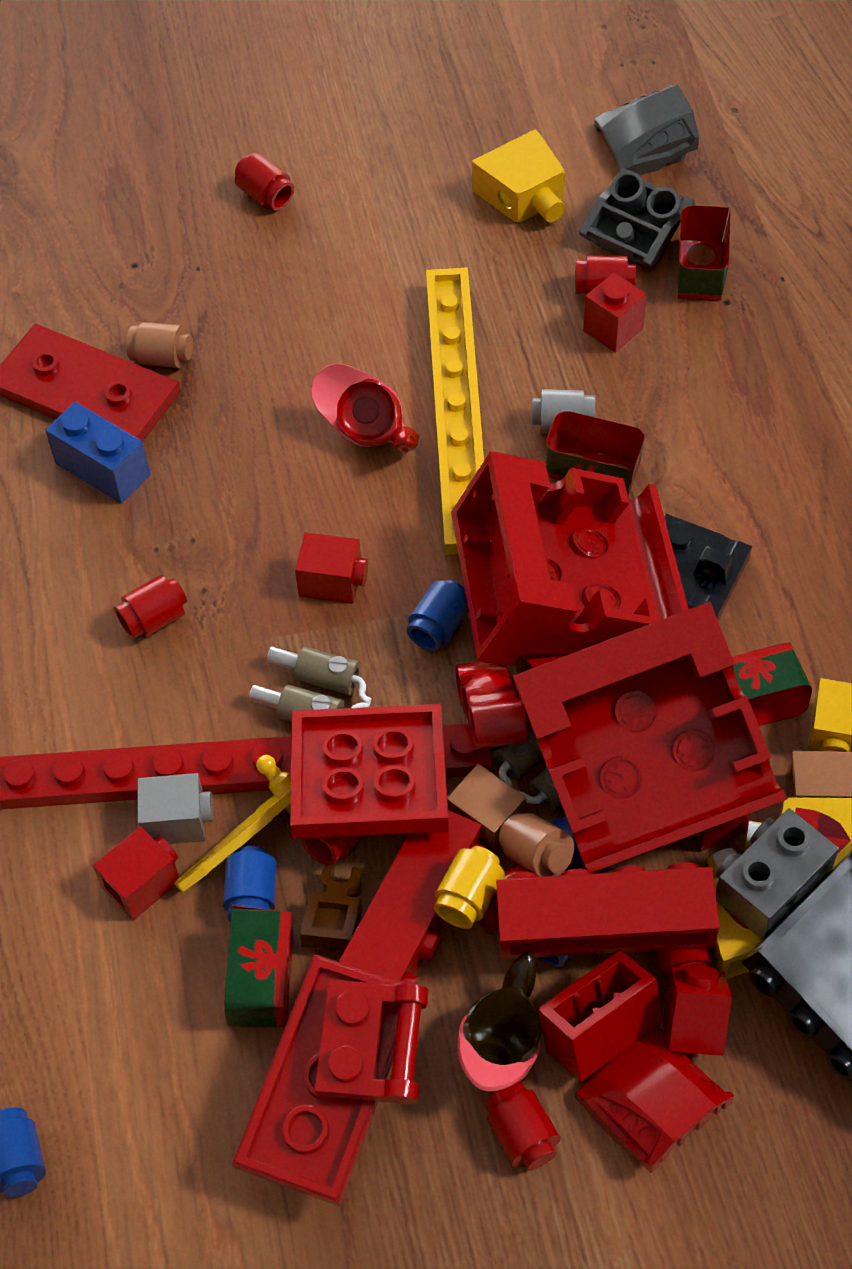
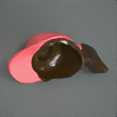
M527 951L522 954L507 971L503 979L502 989L487 993L473 1003L469 1013L464 1016L460 1024L457 1041L458 1062L471 1083L480 1090H502L521 1081L528 1074L539 1055L542 1027L539 1014L529 999L536 980V964L532 952Z

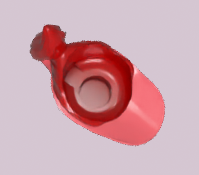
M331 364L317 373L311 386L313 404L320 414L344 438L358 446L364 447L379 446L391 442L395 449L403 453H408L409 450L413 451L419 442V435L413 428L404 426L401 402L397 393L389 385L368 373L345 364Z

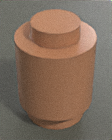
M142 322L139 326H131L129 328L126 338V352L128 358L136 360L139 365L182 368L185 361L190 360L192 357L193 338L190 334H187L186 328L183 325Z
M535 814L512 815L504 822L500 829L499 844L506 857L530 872L536 873L539 877L559 876L572 861L574 842L571 835Z

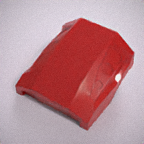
M655 1027L595 1073L575 1093V1098L614 1141L631 1153L652 1173L659 1167L660 1162H663L668 1157L674 1147L677 1145L680 1147L684 1143L685 1138L695 1129L697 1131L700 1130L710 1120L711 1115H717L721 1108L725 1110L731 1105L734 1095L731 1092H725L685 1053L668 1051L666 1033Z

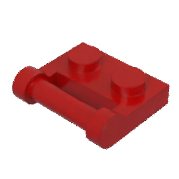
M329 979L315 1084L316 1095L399 1104L416 1103L419 1084L414 1082L420 1015L421 1009L427 1007L429 989L417 984L387 985ZM383 1007L399 1008L391 1079L379 1080L375 1079Z

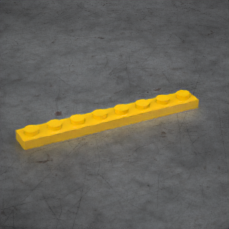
M468 267L426 270L445 555L459 554L451 511L484 461Z

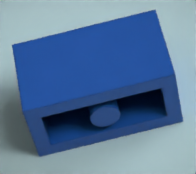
M76 401L45 429L52 455L57 465L121 504L151 475L143 441Z

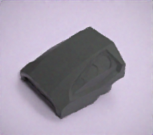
M666 85L665 89L635 98L614 110L602 113L594 119V127L596 131H601L618 164L619 172L622 168L634 171L639 175L658 171L668 163L673 164L682 161L686 153L698 149L699 134L694 112L679 85Z
M622 168L613 179L611 185L596 200L582 224L579 234L619 256H627L628 260L652 268L659 261L668 243L680 226L682 209L686 206L695 205V202L689 197H686L684 200V197L678 195L672 188H659L652 185L651 181H643L638 173Z

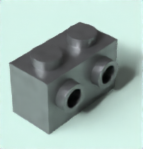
M790 808L776 821L771 818L766 819L750 839L752 845L742 855H739L737 852L730 854L720 865L715 875L719 879L716 889V901L761 940L832 870L839 847Z

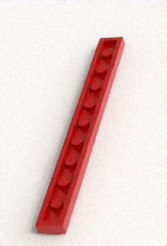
M468 724L443 725L446 778L465 777L477 764L492 773L490 748L475 749ZM292 736L0 757V810L138 800V778L193 773L199 774L203 792L211 791L212 794L268 791L270 790L269 780L258 771L256 766L257 760L263 755H270L275 759L276 766L281 772H288L291 775Z

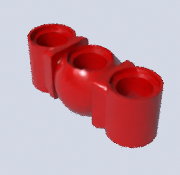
M483 661L456 664L455 673L459 702L466 716L467 724L470 727L475 749L526 743L527 727L524 707L521 698H518V694L515 691L514 683L509 677L507 665Z

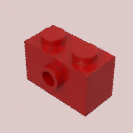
M621 949L538 1008L546 1051L580 1082L584 1081L635 1041L663 1022L657 979Z

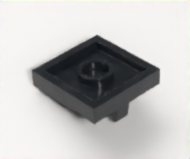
M666 514L665 521L688 608L691 609L711 601L716 617L719 620L750 558L752 546Z

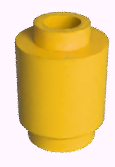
M474 846L471 849H460L435 892L437 902L434 910L437 915L449 924L463 929H469L475 921L481 920L497 891L496 880L503 879L505 876L504 870L499 865V858L488 849Z

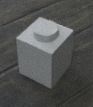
M198 773L138 778L139 827L141 826L153 839L160 835L169 844L205 841V822H213L214 820L213 798L211 791L203 792Z

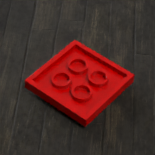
M442 704L292 711L290 815L292 839L449 831Z

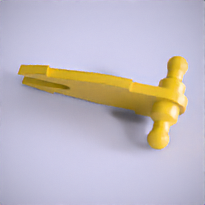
M263 755L259 757L256 766L258 771L268 778L269 789L274 795L261 804L252 815L174 882L179 890L185 892L206 876L209 871L271 822L283 809H286L291 815V775L288 772H281L272 756Z

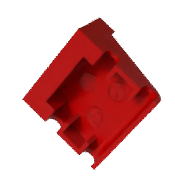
M490 451L451 511L477 661L513 666L521 655L572 654L689 609L656 485L648 484L639 496L628 499L623 478L571 468L562 480L550 483L545 462Z
M711 601L513 675V680L585 868L591 872L787 800L784 790H781L773 774L769 761L772 758L749 699L743 694L733 669L735 663Z

